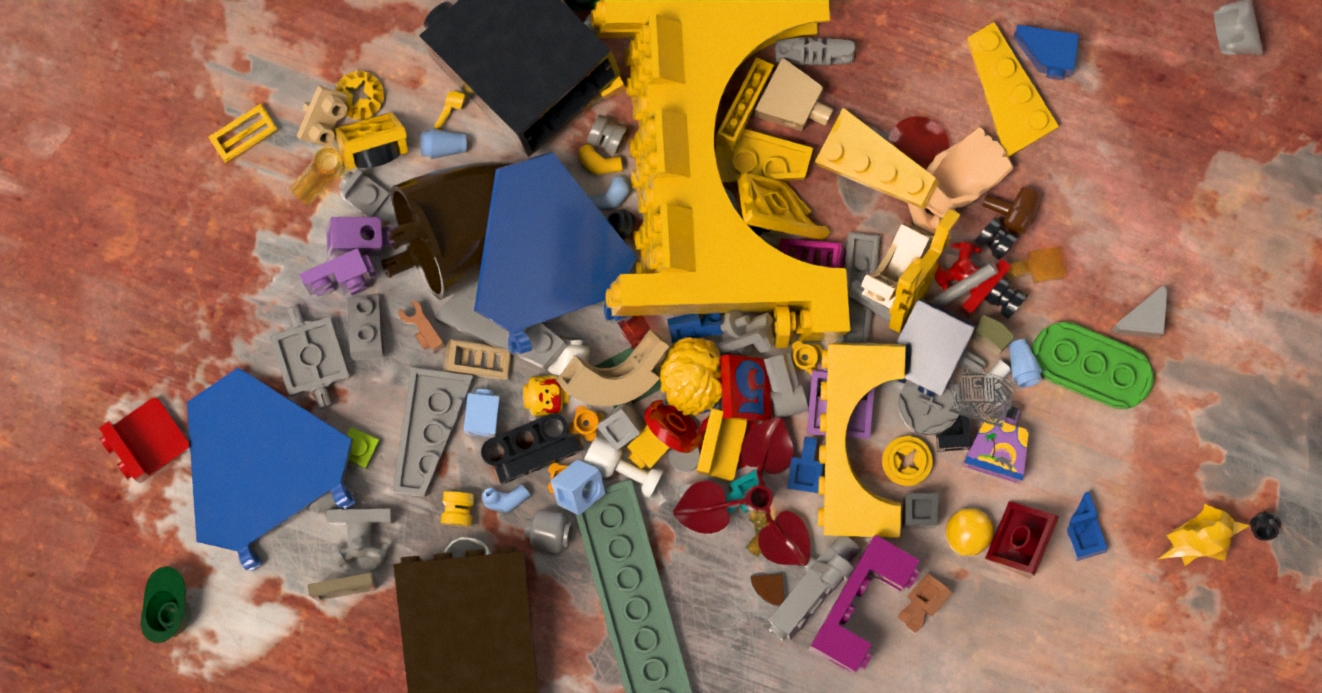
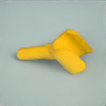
M451 91L447 94L445 106L434 128L441 130L451 114L452 108L463 109L466 100L464 93Z

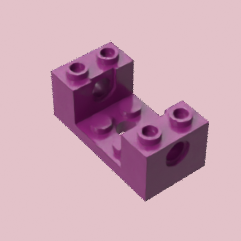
M874 535L808 650L851 675L856 673L857 670L861 672L865 670L873 656V653L868 651L872 644L838 624L842 623L845 625L856 607L851 604L854 596L861 597L871 581V578L866 576L867 574L900 592L904 587L908 589L912 587L921 571L916 568L920 560L879 536Z

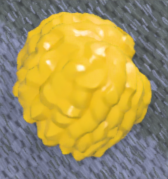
M684 337L674 342L667 354L666 360L661 365L659 374L660 390L663 393L666 392L668 404L675 406L677 411L683 410L684 415L693 414L697 416L699 413L713 408L722 398L720 351L713 341L704 338Z

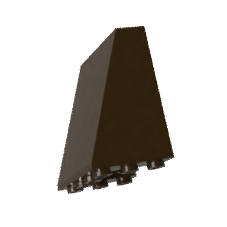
M516 546L497 548L498 554L485 555L483 549L465 551V557L452 558V553L433 554V560L422 561L420 556H407L400 558L401 563L393 564L408 693H539L527 559L523 551L518 552Z

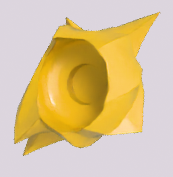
M1204 504L1203 510L1196 517L1166 535L1173 545L1158 559L1182 557L1185 566L1201 556L1225 561L1231 545V537L1250 525L1235 522L1225 511Z

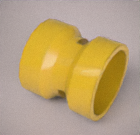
M452 491L443 492L442 502L445 504V511L441 514L440 524L472 527L470 507L474 505V494Z

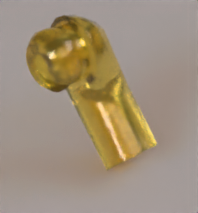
M752 511L749 520L754 524L756 534L745 548L755 557H758L761 554L758 548V534L763 527L769 524L763 511Z

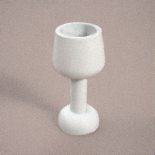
M596 436L583 462L597 467L603 478H608L614 471H617L643 484L641 488L642 493L650 499L664 470L653 468L647 473L621 460L623 454L622 447L615 451L607 439Z

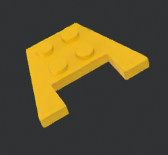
M951 209L947 211L937 226L927 253L923 258L917 257L913 263L911 262L899 278L895 299L889 310V314H891L890 329L900 333L917 300L926 297L939 266L937 261L947 248L951 238L948 234L952 227L957 224L960 217L959 213Z

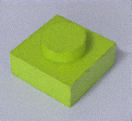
M350 427L347 436L353 439L348 461L367 470L380 440Z

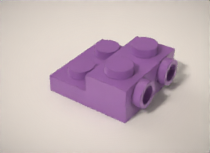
M358 248L299 274L310 296L316 293L318 297L333 291V285L339 284L344 294L348 292L351 295L358 294L368 288L367 284L372 282V278L377 277L368 255L361 256Z
M822 363L818 364V369H811L807 434L826 435V432H820L821 413H827V401L821 400V381H827L828 369H822ZM874 388L868 391L855 406L848 421L846 437L870 439Z

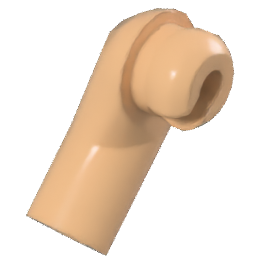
M908 203L915 226L935 234L942 218L926 212V209L924 210Z

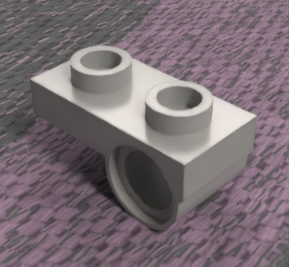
M379 295L347 298L349 343L352 360L384 358Z

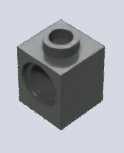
M906 493L903 496V528L935 529L938 526V494Z

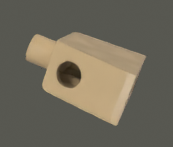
M782 58L755 109L754 116L803 131L809 118L826 126L834 109L818 102L823 90L819 83Z

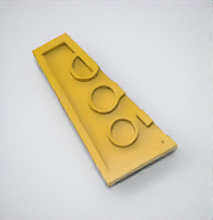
M993 22L967 38L968 47L984 90L986 103L992 115L996 135H998L1000 144L1006 151V157L1013 156L1059 128L1057 122L996 24Z
M844 108L815 160V163L821 168L924 210L939 183L933 175Z

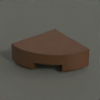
M782 574L750 576L752 587L757 595L765 602L780 607L784 602Z

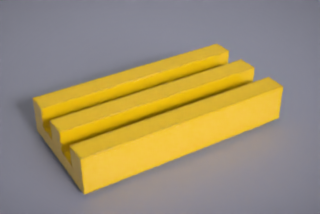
M259 104L208 138L225 164H228L277 133L278 129L262 104ZM258 115L262 116V119L220 145V139ZM268 125V128L226 154L225 151L263 126Z

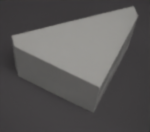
M1164 286L1160 287L1111 328L1114 334L1160 338L1164 334L1167 289Z

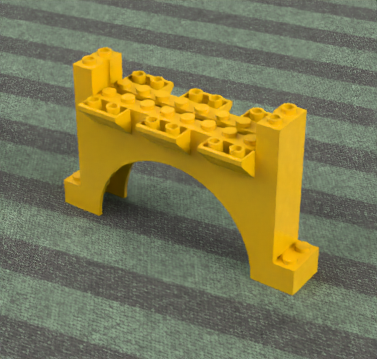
M600 0L596 2L595 10H591V28L596 29L598 38H633L630 40L629 47H625L624 50L625 66H630V78L626 79L627 97H631L633 118L638 120L639 130L635 133L634 139H630L629 153L631 158H635V170L631 171L632 188L637 189L639 213L644 214V222L639 227V231H635L634 235L635 249L640 250L641 261L636 264V274H620L616 281H613L610 285V289H606V306L611 308L612 316L727 313L732 310H738L740 313L774 312L775 306L788 305L789 311H797V315H795L796 330L794 332L799 334V341L801 342L836 341L850 332L846 268H828L799 261L780 252L760 238L745 224L728 198L719 176L714 150V127L717 109L724 89L734 71L755 53L776 44V40L816 36L818 34L817 23L830 21L829 0Z

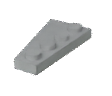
M478 282L455 293L434 317L437 322L443 325H449L468 336H474L491 346L510 352L508 346L509 332L474 311ZM538 323L524 328V332L530 339L532 351L523 354L517 352L512 355L548 370L568 345L542 323Z
M411 367L393 493L420 497L426 496L473 381V375Z

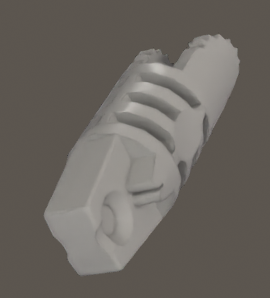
M799 37L776 40L775 59L776 62H780L784 58L794 65H846L854 61L856 46L853 41L847 39Z

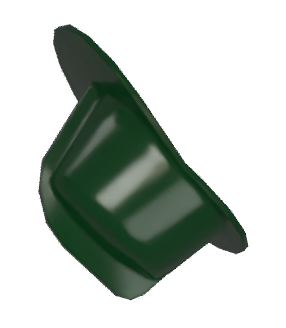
M169 566L159 567L152 572L146 583L140 626L142 634L146 639L154 643H163L172 637H177L188 627L191 620L190 605L185 600L186 585L182 575L175 568Z

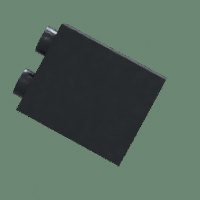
M458 0L454 5L447 1L436 6L427 15L423 24L425 31L419 35L431 59L528 157L534 154L621 75L612 51L561 0Z

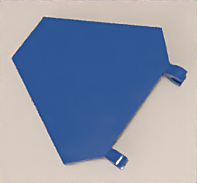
M553 152L496 169L474 311L509 332L508 346L511 354L517 352L523 354L532 351L530 339L524 332V328L605 301L604 315L607 321L612 319L618 321L627 317L612 316L611 308L606 306V289H610V285L613 281H616L620 274H629L636 256Z
M236 368L187 402L196 542L237 551L243 568L254 571L262 566L263 563L258 554L251 548L252 543L330 491L339 508L344 507V509H347L356 503L351 492L343 484L353 439L241 368Z

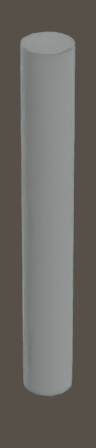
M991 262L928 300V302L941 308L996 275L998 270Z

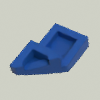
M1090 492L1084 493L1067 528V535L1076 561L1107 553V546L1097 521L1098 515Z

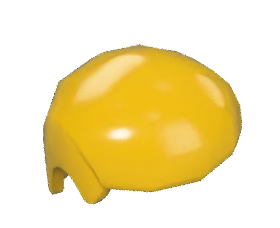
M965 507L950 517L946 524L945 538L950 548L960 555L976 556L992 543L994 524L990 516L981 509Z

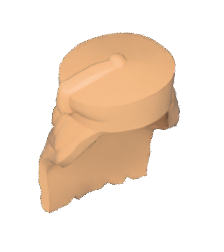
M979 127L957 144L935 156L926 171L933 175L939 183L926 209L943 218L949 209L956 212L955 209L957 207H964L972 203L983 193L1001 182L1012 171L1013 165L1010 158L1006 157V151L998 141H992V137L989 135L985 136V131Z

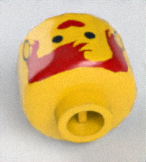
M531 376L528 384H523L524 409H529L531 415L535 417L560 414L563 404H569V394L556 381L559 376Z

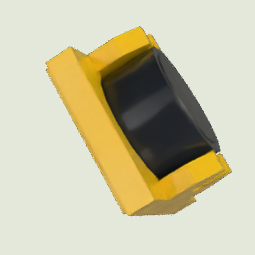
M392 112L333 130L344 164L348 170L381 166L395 160L400 154L408 153L405 127Z

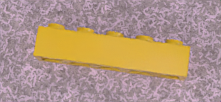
M756 57L717 132L716 144L733 151L772 75L773 64Z

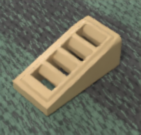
M450 339L446 342L443 372L508 380L511 352L491 345ZM456 350H461L460 365H455ZM469 351L474 352L472 367L467 366ZM482 353H487L485 369L480 368ZM495 354L500 355L498 371H493Z

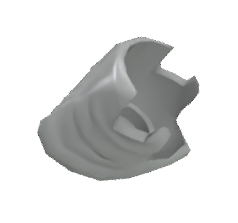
M1240 0L1224 4L1214 12L1217 38L1223 54L1263 55V46L1258 32L1253 0Z

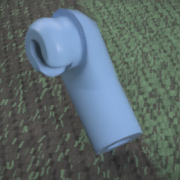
M618 176L613 178L611 181L612 185L605 194L588 196L599 210L616 209L628 196L630 189L624 177Z
M520 484L509 493L496 491L495 488H487L482 494V500L488 509L508 513L531 495Z

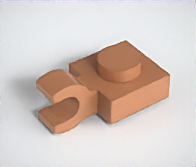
M414 300L412 304L416 309L415 315L408 317L400 309L398 311L399 317L404 323L415 325L419 330L415 337L423 349L426 350L430 347L433 353L436 354L445 346L424 316L421 305Z
M927 573L907 596L911 603L899 613L898 618L906 624L907 628L916 633L924 623V615L927 613L932 617L953 593L944 584Z

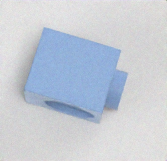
M476 389L475 394L468 393L464 422V433L466 435L497 436L501 400L499 396H494V391Z
M578 459L550 480L557 505L577 515L582 514L605 495L602 482L603 477L599 469Z

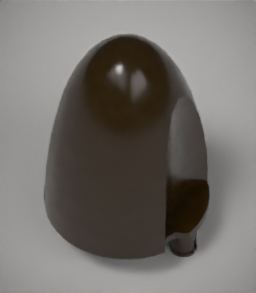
M482 162L454 166L393 185L391 187V201L398 227L388 230L387 234L390 242H394L392 246L395 250L405 245L406 251L381 260L383 270H387L386 276L392 278V276L414 268L421 277L423 276L430 292L439 300L478 282L496 169L515 163Z

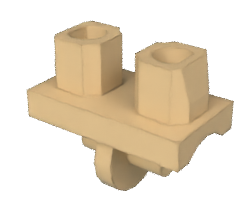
M318 85L312 101L305 102L302 109L306 111V115L296 136L304 141L322 146H331L335 137L333 129L337 120L343 118L346 113L347 106L345 102L348 96L343 92L333 91Z

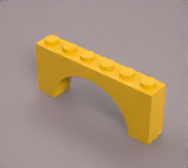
M829 342L828 350H822V369H828L827 381H821V400L827 401V413H821L820 432H826V445H820L819 464H825V476H819V495H825L824 508H818V527H824V535L873 537L877 535L879 537L900 538L901 502L888 500L876 495L860 481L849 461L846 447V431L849 418L855 406L868 391L890 380L905 379L906 344Z

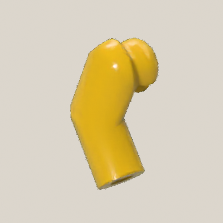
M583 145L579 149L578 159L581 165L592 174L604 175L623 171L620 156L604 159L595 151V147L592 145Z

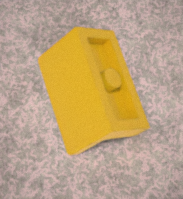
M711 408L696 471L697 474L727 481L734 480L747 421L724 419L723 411Z

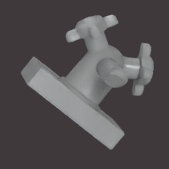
M391 509L327 510V523L329 525L347 526L348 546L339 551L335 543L331 545L335 563L342 567L345 572L350 571L347 564L348 560L353 557H367L374 561L370 570L376 571L378 566H381L387 559L389 544L385 542L380 550L372 546L373 526L393 524V511Z

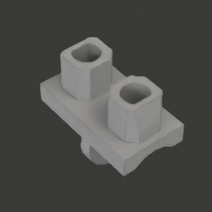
M738 310L727 312L724 318L725 323H722L720 326L722 332L725 333L722 334L721 342L716 344L720 355L729 352L731 355L748 356L752 350L750 344H754L761 353L769 351L775 342V337L769 330L773 320L771 316L765 313L750 319L748 315L743 316Z

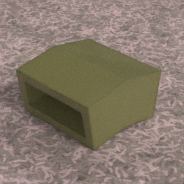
M982 315L972 336V339L985 344L997 356L1015 338L1002 323L985 315Z

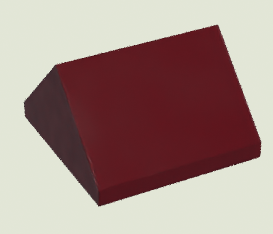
M1009 501L985 559L1026 578H1032L1036 574L1059 516Z

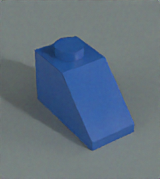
M1023 25L1016 26L1013 39L1039 73H1045L1047 78L1054 80H1064L1065 77L1071 76L1074 71L1079 34Z

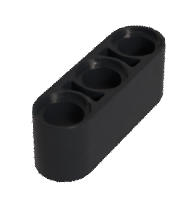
M549 414L492 437L482 445V459L488 467L496 469L503 464L564 440L568 437L569 433L567 421L559 414ZM549 423H560L563 426L561 435L558 437L548 436L545 429ZM521 434H529L534 438V443L529 449H520L516 445V440ZM492 446L502 447L505 452L503 458L496 462L487 458L489 448Z

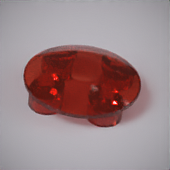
M920 116L909 117L900 121L891 130L887 139L890 144L925 170L933 162L935 156L949 149L948 138L942 127L935 121Z

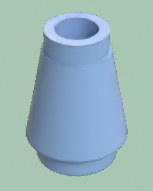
M431 128L428 131L421 132L422 156H429L430 159L466 152V134Z
M1026 339L1011 342L1008 347L1010 350L1013 382H1017L1018 388H1027L1040 383L1043 371Z

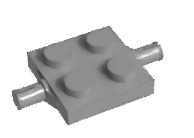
M295 304L297 317L292 306L287 308L293 325L284 332L270 336L288 395L292 397L304 392H315L319 409H324L326 407L322 396H324L327 407L333 405L327 387L334 382L349 378L350 375L330 316L317 321H305L300 304Z

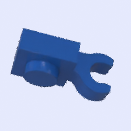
M709 313L702 319L699 318V314H688L667 319L672 344L684 337L700 339L705 336L725 333L720 328L723 323L720 313Z
M804 437L801 458L792 457L787 489L819 493V476H821L823 464H819V461H814L817 438Z

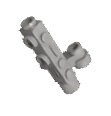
M838 536L830 548L827 547L818 559L810 554L809 562L806 565L809 568L808 572L769 619L771 626L768 630L781 641H784L786 637L791 640L799 629L801 630L805 627L808 618L824 601L823 599L830 595L843 579L847 580L855 569L850 562L860 551V547L849 537Z

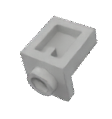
M359 168L354 173L348 172L339 185L342 188L339 191L341 197L367 217H374L390 197V193L367 177Z

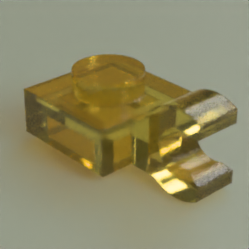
M1060 247L1030 251L1027 253L1028 261L1010 263L1011 268L1008 271L1010 279L1031 275L1033 284L1061 280L1066 277Z

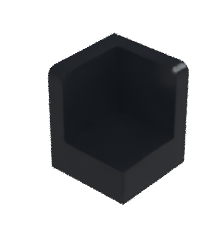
M962 409L963 414L961 411L959 412V416L952 427L936 435L937 452L970 449L968 411Z

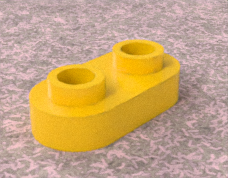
M788 305L775 306L772 318V334L775 337L773 346L774 349L788 348V343L794 340L793 331L796 330L795 311L789 312Z

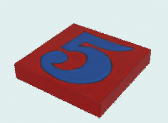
M729 354L720 356L724 419L764 422L772 419L771 388L763 361L765 358Z

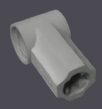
M790 352L763 359L772 389L770 395L777 418H784L808 411L805 393L802 385L798 383Z

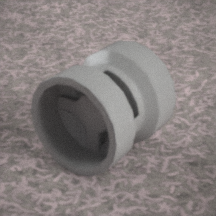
M599 115L591 128L586 142L594 147L600 145L605 148L607 153L615 156L624 141L628 128L621 124H611L608 118Z

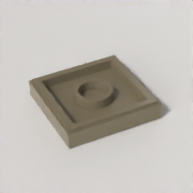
M372 573L307 584L309 596L316 601L373 591L378 588L376 577Z

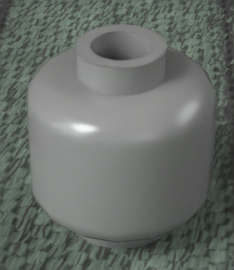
M538 510L534 514L533 519H527L524 536L530 538V545L534 550L559 553L564 547H569L573 524L568 522V518L564 513Z

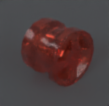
M643 315L632 316L627 321L621 320L617 323L619 330L633 350L651 329Z

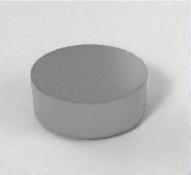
M698 448L688 454L670 449L668 455L670 466L679 473L693 471L698 466L700 458Z

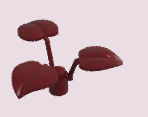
M773 418L755 426L745 436L741 445L740 454L743 463L749 467H757V486L748 488L743 499L725 502L726 495L720 485L707 480L696 482L684 492L673 509V515L684 527L692 531L712 534L723 530L728 525L730 516L726 508L745 504L751 511H763L769 524L763 527L758 534V548L761 554L772 563L806 566L809 562L811 547L808 530L803 520L790 511L780 512L773 520L770 513L771 509L769 507L773 502V494L765 486L762 471L764 470L769 474H778L784 471L791 464L794 454L792 440L786 430L783 419Z

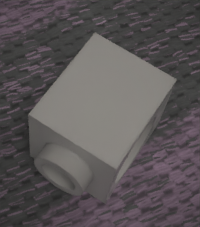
M629 401L618 405L604 415L597 428L615 451H617L641 434L647 424L634 404Z

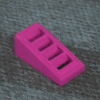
M781 238L779 251L790 256L791 247L796 248L795 259L802 261L803 252L806 249L808 250L806 263L815 265L816 253L819 251L821 252L819 266L844 268L846 248L841 243ZM830 253L833 254L831 267L828 266Z

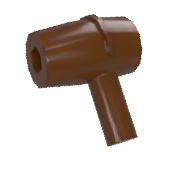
M1023 187L1012 204L986 195L982 207L1005 215L1003 224L1007 230L1013 231L1015 234H1025L1030 224L1035 220L1034 217L1041 196L1036 191Z

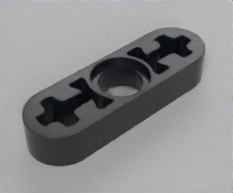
M575 435L503 464L494 469L500 485L577 455L585 449L579 435Z

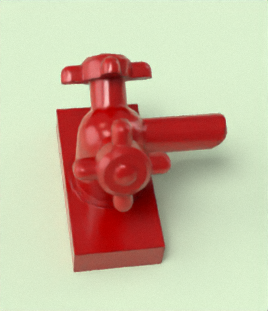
M970 242L951 244V249L959 251L958 260L953 263L951 268L942 270L939 263L935 273V280L942 287L943 291L949 288L947 282L952 280L960 282L980 269L971 261L972 253H982L980 247H975ZM1002 258L996 264L998 270L996 275L969 290V298L959 309L967 318L973 314L990 291L1011 268Z

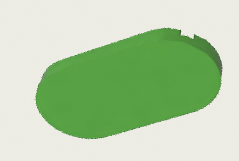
M1059 322L1043 329L1034 340L1032 352L1043 371L1041 377L1052 384L1113 409H1130L1145 400L1152 389L1154 382L1153 371L1145 355L1130 346L1074 323Z

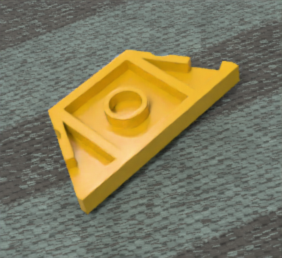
M746 172L738 179L745 224L822 241L831 233L825 225L817 226L808 218L807 215L812 210L798 198L786 182Z

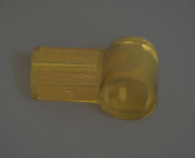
M332 147L321 148L315 154L311 164L288 190L310 208L333 180L339 178L344 173L346 166L343 157ZM330 156L336 157L337 165L335 168L329 171L324 170L322 167L324 159Z

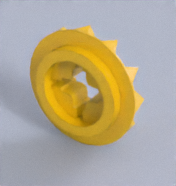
M355 70L349 74H344L340 81L336 83L335 91L343 92L348 96L345 102L347 106L346 117L355 120L367 119L376 114L381 108L384 100V90L379 79L370 72ZM364 83V94L369 99L360 98L354 104V96L348 89L358 90Z
M901 436L892 440L882 455L883 471L890 481L903 487L921 483L927 478L932 469L933 460L930 449L922 440L913 436ZM913 451H916L912 462L918 471L914 468L906 467L899 472L898 469L902 461L896 452L906 457L909 453L911 454Z

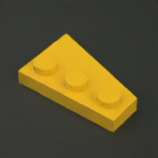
M744 129L733 151L717 144L715 158L722 183H738V179L745 172L780 181L804 180L813 148Z

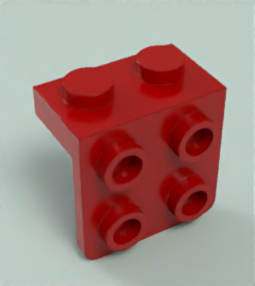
M151 398L117 423L113 424L108 421L98 428L103 434L99 440L109 454L115 452L121 460L117 464L120 471L127 480L133 477L139 483H142L190 447L189 441L157 398Z

